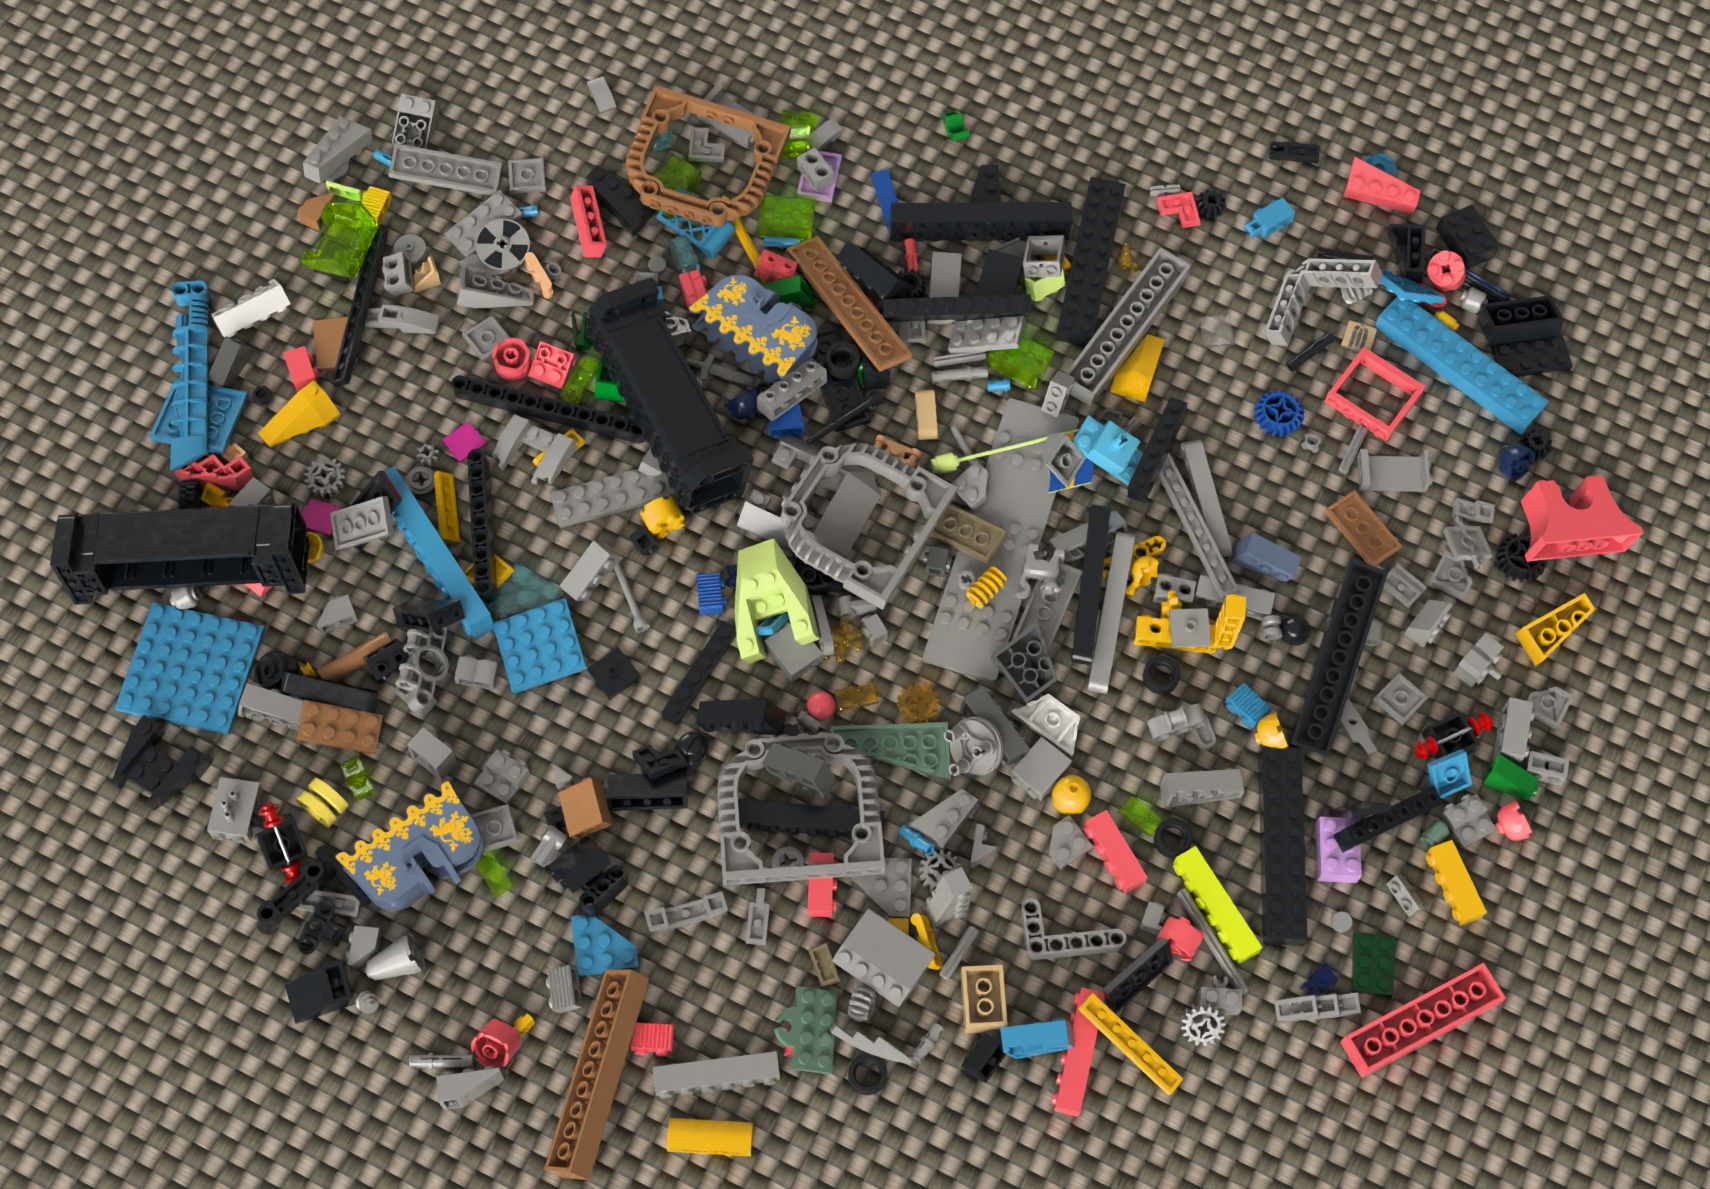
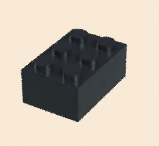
M1472 205L1441 217L1436 227L1449 250L1462 258L1467 269L1493 259L1499 249V245Z

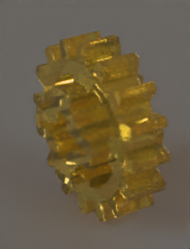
M915 682V687L908 684V690L902 688V695H898L899 702H897V708H901L899 709V715L905 714L904 720L910 718L911 723H914V721L921 723L922 720L928 723L929 717L934 719V712H938L939 709L937 706L939 705V699H936L937 692L931 693L932 687L926 689V683H923L921 687L918 682ZM909 696V697H910V701H908L907 704H905V701H906L907 697ZM929 703H931V707H930V709L927 711V710H926V709H927L926 706H928Z

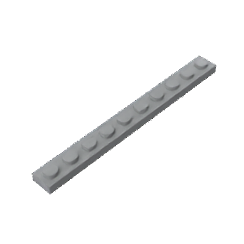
M1169 453L1158 476L1220 599L1224 600L1226 595L1239 594V589Z

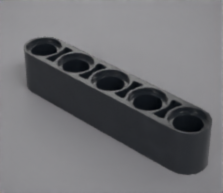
M287 670L284 671L280 691L367 712H375L379 692Z

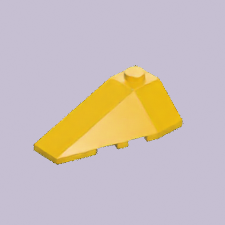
M1147 334L1115 374L1110 392L1145 402L1165 339Z
M313 380L302 388L262 428L258 435L269 447H273L291 440L296 435L302 433L304 435L309 433V430L325 427L341 414L325 391Z

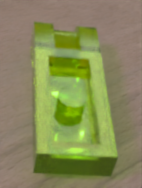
M583 356L559 394L558 400L578 405L582 395L596 375L599 363ZM570 391L575 393L573 396L569 395Z

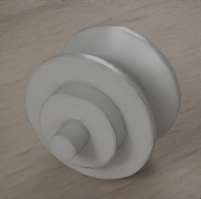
M364 991L357 996L356 1006L363 1013L370 1014L378 1008V997L372 992Z

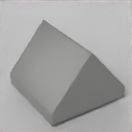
M555 767L554 774L557 790L574 784L570 774Z

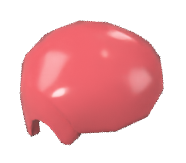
M817 691L811 694L805 706L808 714L818 721L827 720L836 710L834 698L824 691Z

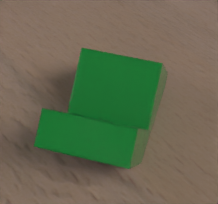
M955 110L941 114L947 135L952 141L970 137L969 130L964 127L961 112Z

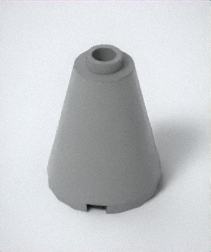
M411 933L404 934L367 961V966L365 967L367 976L373 980H381L424 971L425 960L422 951H418L415 946L418 943Z

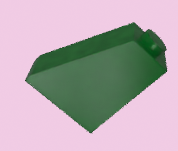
M800 275L762 284L765 289H770L779 295V303L789 304L792 302L801 306L802 309L815 308V292Z
M1500 754L1488 766L1482 783L1526 802L1531 797L1536 796L1539 788L1536 785L1537 777Z

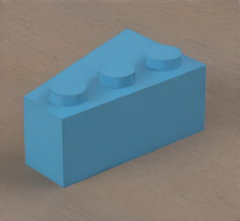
M1056 1018L1052 1022H1036L1000 1028L1003 1052L1014 1059L1075 1048L1072 1025L1064 1020V1018Z

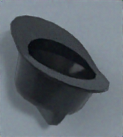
M688 732L678 740L674 749L677 748L686 759V766L674 771L687 772L688 775L699 767L709 749L705 736L697 732Z

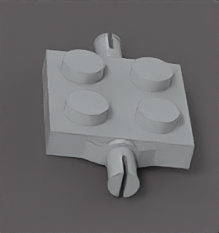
M1456 516L1454 521L1457 526L1445 527L1443 533L1455 560H1471L1474 568L1479 570L1483 567L1480 560H1490L1492 552L1481 527L1465 525L1462 517Z

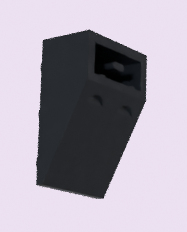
M342 960L321 966L285 985L295 1024L356 1004L347 970Z

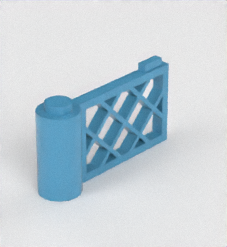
M684 189L675 190L676 192H680L689 196L691 195ZM662 210L656 215L658 220L696 245L705 255L712 259L717 257L736 231L735 224L732 221H727L722 227H704V224L701 223L702 227L692 229L690 220L684 217L677 218L674 214V219L667 220L662 216L665 212ZM688 221L689 229H680L678 222ZM702 231V240L699 242L693 238L692 232Z

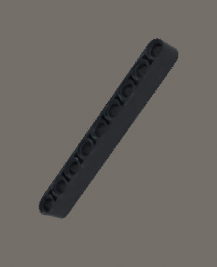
M475 448L467 455L474 589L484 603H491L497 598L490 465L483 451Z
M1091 504L1071 663L1091 665L1111 511V507Z

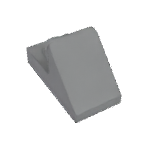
M977 824L970 868H975L997 852L996 846L984 845L986 844L988 833L984 832L985 825Z

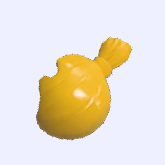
M1142 556L1134 561L1131 567L1133 581L1126 587L1125 594L1133 596L1136 588L1147 586L1151 583L1152 577H1158L1157 568L1159 562L1156 558Z

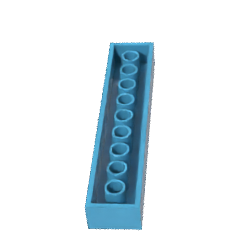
M1396 297L1379 315L1374 326L1521 436L1541 415L1549 403L1547 399L1412 300L1407 299V301H1403Z
M395 466L386 470L385 473L403 499L391 514V518H395L398 529L401 533L404 532L407 543L410 547L413 546L415 555L425 565L424 568L427 574L434 579L433 582L438 591H442L444 600L459 599L461 601L465 618L459 621L463 624L462 627L467 636L471 635L476 640L492 631L494 625L489 611Z

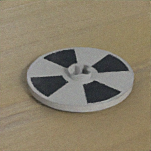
M495 219L486 223L479 230L475 240V248L478 258L485 266L497 271H509L517 268L525 261L524 256L530 251V240L526 230L519 223L510 219ZM502 241H504L506 244L504 245V248L500 247Z

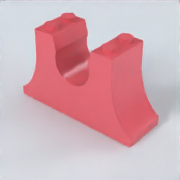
M1590 475L1584 478V481L1569 496L1570 505L1563 499L1561 490L1554 480L1537 481L1521 500L1531 531L1530 547L1525 554L1527 562L1625 552L1644 533L1640 525L1631 521L1619 509L1611 496L1603 476Z

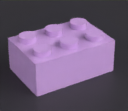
M1318 818L1315 823L1317 881L1357 883L1361 878L1360 845L1342 853L1333 836L1344 828L1359 822V818Z

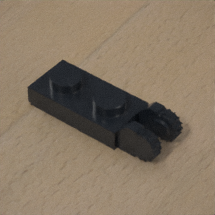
M1286 141L1270 143V150H1275L1269 153L1271 160L1279 161L1283 159L1314 164L1319 162V145Z

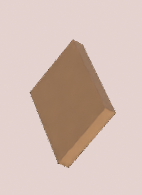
M348 317L313 321L318 372L335 370Z

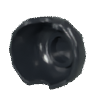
M1300 615L1285 617L1280 627L1282 630V640L1289 645L1299 646L1304 644L1309 637V623Z

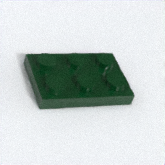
M1356 931L1353 933L1352 993L1358 992L1360 994L1386 997L1393 996L1395 936Z

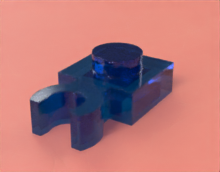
M1324 964L1309 976L1311 981L1304 982L1300 989L1303 990L1305 987H1309L1311 993L1308 996L1315 995L1317 989L1323 993L1339 979L1327 964Z

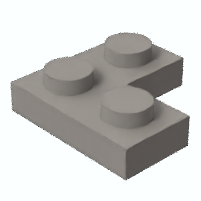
M691 127L688 159L689 161L724 163L725 144L708 143L709 128Z

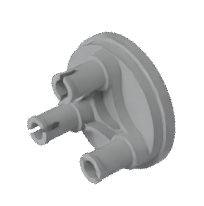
M978 716L968 717L961 720L953 729L944 732V739L950 742V751L956 762L949 766L951 775L958 776L961 773L985 775L994 771L1001 763L1004 753L1003 740L998 729L987 719Z

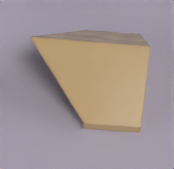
M429 256L422 263V266L415 270V274L412 275L413 292L441 285L432 256Z

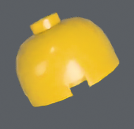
M1276 712L1264 716L1257 724V733H1254L1257 744L1275 749L1288 747Z
M1077 775L1062 777L1055 783L1052 790L1053 804L1059 812L1065 815L1081 814L1088 808L1091 801L1089 784L1084 778Z

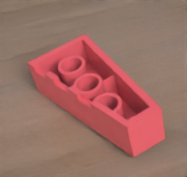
M1355 157L1350 168L1343 197L1413 214L1417 207L1420 190Z

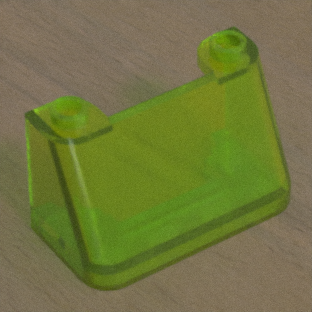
M360 201L326 203L321 218L326 224L327 229L316 252L305 250L299 261L309 269L344 278H353L357 275L375 236L377 221Z

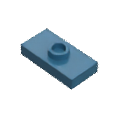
M788 612L764 620L756 629L757 635L775 634L790 619Z

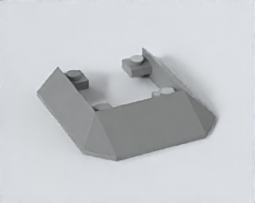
M787 435L780 441V446L772 458V463L789 470L795 458L809 464L813 455H818L821 449L809 445L807 442L792 435ZM844 465L836 475L824 478L822 486L836 493L821 520L807 514L803 525L807 535L816 543L843 558L848 557L881 497L873 473L857 465ZM754 489L748 501H745L737 526L766 540L774 538L779 546L793 552L788 545L785 526L782 524L780 517L765 511L771 502V497Z

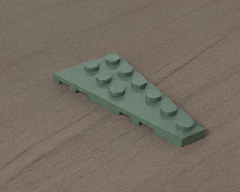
M948 722L830 726V734L840 735L843 738L844 744L854 747L865 757L951 780L949 766L951 765L949 742L944 739V732L948 730ZM835 743L831 744V748L837 749L839 747Z

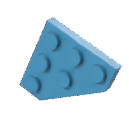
M1381 269L1383 274L1379 284L1385 285L1386 290L1395 293L1398 299L1403 301L1409 299L1417 303L1424 301L1431 305L1443 303L1445 297L1435 289L1425 288L1413 280L1405 277L1402 279L1399 276L1392 275L1393 272Z
M571 916L578 977L604 974L605 970H631L639 968L635 945L597 917Z

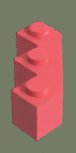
M213 454L198 464L194 461L174 471L180 481H199L201 488H205L211 482L221 490L240 491L254 477L251 467L241 456L224 466Z

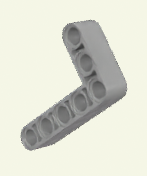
M1028 898L1022 904L1021 920L1027 956L1032 960L1117 952L1123 948L1126 942V934L1121 929L1045 936L1039 902L1034 898ZM1032 906L1035 908V912L1029 913L1025 907ZM1034 925L1038 928V931L1035 933L1031 932L1028 927ZM1118 937L1121 940V943L1115 944L1112 942L1111 938ZM1098 939L1101 942V945L1095 946L1092 944L1091 940ZM1078 941L1081 944V947L1075 948L1072 946L1071 942ZM1058 943L1061 949L1054 950L1051 944ZM1038 945L1041 951L1034 952L1031 946Z

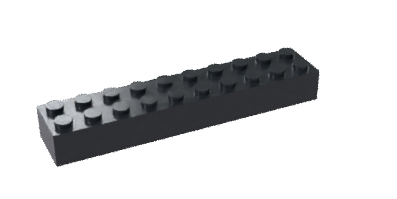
M1090 177L1055 339L1057 341L1086 346L1094 336L1126 185L1124 183Z
M1071 202L891 203L889 218L890 241L902 242L909 238L914 239L915 242L948 240L951 242L957 240H967L970 242L975 240L1011 241L1016 238H1020L1021 241H1027L1028 236L1064 235L1065 240H1069L1073 222Z
M1353 559L1347 562L1288 746L1301 748L1303 751L1323 758L1329 756L1389 571Z
M1262 746L1258 753L1263 944L1304 946L1308 940L1301 748L1286 747L1275 749Z

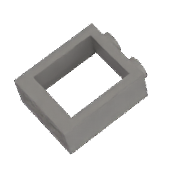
M1064 235L1028 236L1023 260L1025 277H1061L1066 252ZM1058 254L1057 260L1033 261L1034 255Z

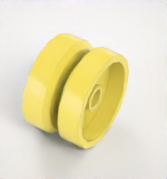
M314 778L308 785L311 793L303 791L296 801L310 816L329 828L337 820L333 812L342 814L349 805L329 785L318 778Z

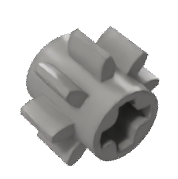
M424 443V446L417 448L419 454L416 455V459L421 461L422 467L426 465L431 468L435 462H439L437 456L440 453L439 450H435L434 444L430 446Z

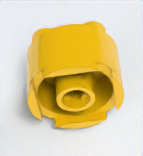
M668 496L669 499L666 500L663 497L657 498L644 506V512H640L648 531L652 535L657 536L658 539H662L668 535V532L681 529L684 526V516L673 496Z

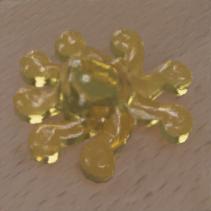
M842 619L839 623L843 631L834 627L831 622H828L834 645L833 655L840 651L835 658L837 663L842 664L844 662V656L848 648L855 647L856 651H862L863 643L852 641L855 637H862L863 632L861 629L856 628L849 633V623L847 620ZM818 641V642L816 643V646L819 648V650H821V649H820V645H819V641ZM831 655L823 656L824 660H829L831 658Z

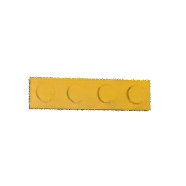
M437 471L434 473L439 534L444 543L457 545L460 543L454 477L453 474Z

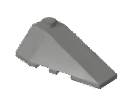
M462 265L457 291V305L470 308L532 306L534 291L514 282L509 284L502 281V277L498 275L495 277L488 275L484 269Z

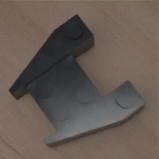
M143 715L131 730L112 780L120 789L128 780L150 794L151 796L146 802L155 811L173 795L182 792L183 788L192 782L198 781L212 763L207 755L193 746L189 747L178 762L155 748L154 746L165 732L158 723Z

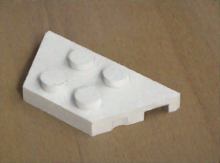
M1050 694L1011 711L1010 715L1043 737L1068 757H1073L1080 720L1078 714Z

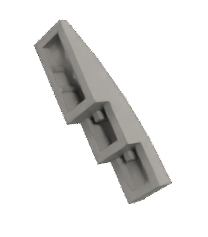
M1358 992L1343 995H1310L1274 1001L1278 1022L1362 1014Z
M835 1023L830 1029V1032L869 1054L907 1064L912 1062L908 1055L879 1034L871 1040L858 1029H855L852 1035Z

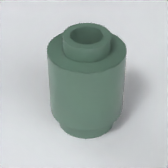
M1434 820L1422 833L1420 841L1428 849L1441 844L1450 834L1448 825L1444 821Z

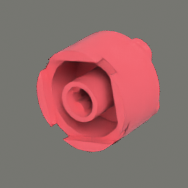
M1443 250L1429 261L1427 268L1431 284L1437 290L1442 292L1456 290L1464 283L1466 270L1464 262L1458 254ZM1450 269V273L1443 272L1444 270Z
M507 338L504 342L496 344L493 349L492 357L497 375L508 381H523L529 374L532 366L530 351L526 344L517 338Z
M1169 917L1156 940L1163 937L1168 941L1172 956L1176 953L1180 955V960L1191 961L1205 934L1190 926L1191 922L1184 917L1179 919Z
M491 1019L471 1043L472 1053H476L478 1056L476 1060L484 1067H505L519 1049L520 1033L515 1027H511L498 1019Z

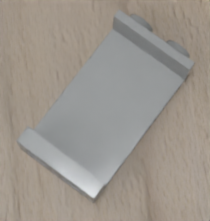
M718 83L703 99L755 115L724 96L723 86ZM765 113L762 118L769 119V115ZM697 115V118L747 149L752 144H755L751 138L752 131L726 125L725 123Z
M1360 449L1357 455L1359 491L1426 492L1433 482V476L1429 472L1431 457H1428V450H1424L1421 457L1368 456V449Z

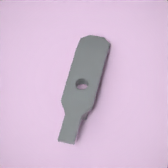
M1347 698L1340 719L1341 723L1354 743L1359 742L1368 755L1376 753L1378 750L1368 737L1367 725L1349 698ZM1354 721L1356 724L1352 725L1349 722Z

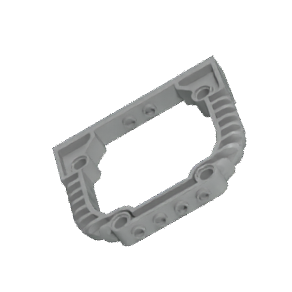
M852 443L845 446L840 445L836 448L832 446L823 447L818 455H813L809 463L810 467L803 470L800 482H795L791 489V495L789 497L786 496L781 504L783 508L780 519L785 526L788 545L804 563L843 583V588L883 610L954 499L958 487L919 466L915 469L910 464L902 462L901 459L882 451L881 448H876L867 443ZM844 465H860L906 489L905 494L909 500L913 502L918 501L923 516L928 521L921 532H916L912 540L914 541L913 545L907 546L903 554L905 557L898 568L892 565L872 567L865 560L852 563L816 543L807 535L803 527L807 515L806 504L824 477L836 475Z
M819 732L817 735L801 733L790 737L789 735H779L776 738L761 736L758 739L749 740L745 745V751L737 754L723 769L717 787L723 886L885 874L876 774L868 759L854 747L844 744L843 738L840 735ZM773 743L778 745L786 744L793 750L798 751L800 749L814 757L815 755L821 756L828 764H844L853 774L857 786L860 823L856 824L852 829L851 840L853 845L843 855V863L819 865V863L814 862L807 864V866L790 864L782 868L763 869L762 861L751 852L749 835L740 831L738 809L739 783L747 771L765 767L763 761ZM835 743L839 747L837 749H832L829 747V745ZM752 749H757L760 751L756 755L750 753ZM862 832L865 833L867 837L864 839H860L856 835ZM743 841L746 845L740 848L736 846V843Z

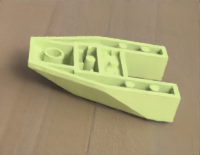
M773 538L739 550L734 612L737 643L741 659L750 664L767 658L762 637L756 633V629L759 626L758 622L785 612L789 614L793 634L797 642L805 645L820 640L807 586L776 540Z

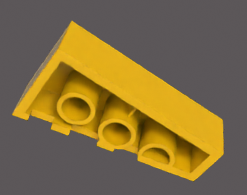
M1584 593L1524 626L1515 635L1536 667L1595 608Z

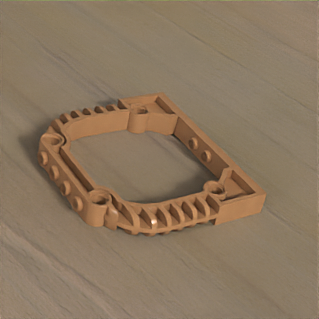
M655 85L642 114L640 126L626 156V173L635 190L640 193V200L644 205L666 211L672 215L682 216L688 220H695L704 225L722 227L727 221L737 220L740 216L750 214L751 211L760 205L789 140L791 126ZM686 112L752 131L751 138L755 142L753 159L756 162V166L747 187L740 195L731 200L715 197L708 201L664 188L663 183L658 178L647 175L644 167L657 135L668 132L670 123L684 117Z

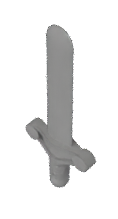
M709 354L704 362L693 360L692 358L686 360L688 365L701 369L702 381L707 380L708 374H713L748 386L755 383V379L752 376L713 364V354Z

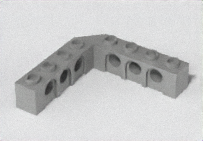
M1307 259L1295 271L1294 269L1288 271L1264 331L1271 345H1289L1310 286L1378 288L1383 273L1376 260Z

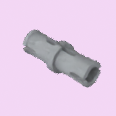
M934 1023L924 1037L922 1036L918 1047L910 1057L921 1064L930 1050L935 1048V1043L945 1031L944 1028Z

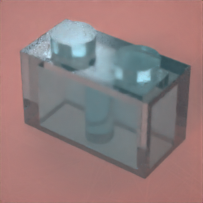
M687 235L669 240L670 252L680 274L700 270L699 262Z

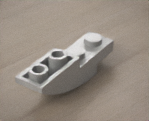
M382 304L381 308L368 309L364 326L369 328H399L402 333L436 334L440 316L414 308Z

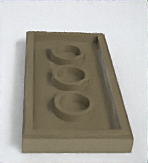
M950 504L930 536L989 564L1009 533L1007 530Z

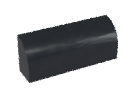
M687 772L667 773L653 780L646 773L608 775L607 805L609 811L688 808Z

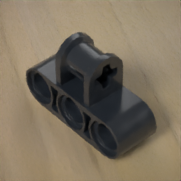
M613 865L604 874L598 873L580 887L584 891L579 898L584 916L595 917L628 886L629 881L624 866Z
M324 896L318 899L298 938V950L302 954L309 955L313 953L320 940L339 947V940L343 932H346L348 929L344 925L331 920L335 911V904L330 897ZM328 902L331 904V909L326 912L321 911L320 905ZM320 921L322 926L318 930H313L310 927L311 923ZM309 939L313 942L312 946L307 949L301 946L302 941Z

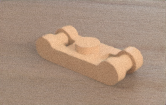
M532 252L526 253L524 259L527 270L533 271L532 277L536 283H540L543 297L551 298L553 296V289L550 279L536 256Z
M877 435L875 438L876 443L873 445L874 447H886L887 449L884 452L890 453L891 456L899 458L902 462L908 463L911 467L915 468L916 460L921 455L920 450L916 448L911 449L893 442L882 435Z

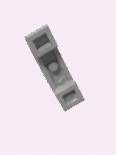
M721 891L703 896L702 899L667 909L662 907L644 912L649 932H658L710 919L727 912L728 908Z

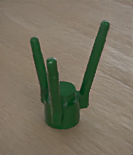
M586 311L583 312L582 332L579 335L575 314L571 313L574 345L577 349L583 351L590 350L593 347L591 337H588L585 332L587 322Z

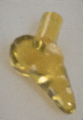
M1125 242L1117 265L1121 269L1129 267L1134 272H1137L1139 266L1133 262L1129 245Z

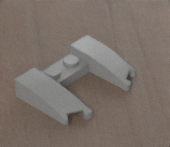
M514 414L500 436L492 457L493 459L498 457L500 460L498 466L501 470H504L523 443L545 452V455L531 482L532 484H538L540 478H548L549 484H552L578 447L574 439L560 433L557 435L531 425L529 420Z

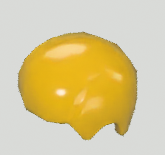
M307 532L310 544L308 563H313L321 558L324 552V543L317 534Z

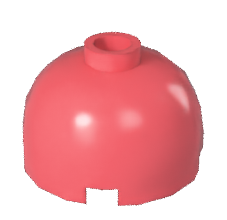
M1516 800L1510 801L1500 808L1496 827L1499 833H1504L1508 839L1520 841L1533 835L1524 814L1519 811L1520 806Z

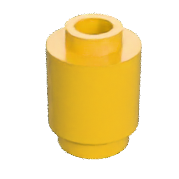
M1445 311L1437 312L1434 315L1436 319L1454 332L1460 326L1457 320Z

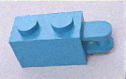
M1284 198L1273 200L1267 207L1259 208L1254 212L1252 221L1245 225L1244 230L1250 233L1249 236L1251 238H1255L1258 235L1266 238L1291 224L1295 211Z

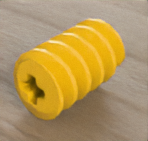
M989 567L988 571L984 572L977 582H974L972 587L967 589L966 595L975 606L982 609L984 607L983 603L987 604L989 602L988 598L992 599L994 597L993 593H999L998 587L1004 588L1003 582H1006L1007 579L999 569Z

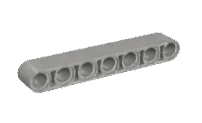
M1198 439L1182 442L1181 452L1196 506L1222 557L1232 556L1231 542L1202 441Z

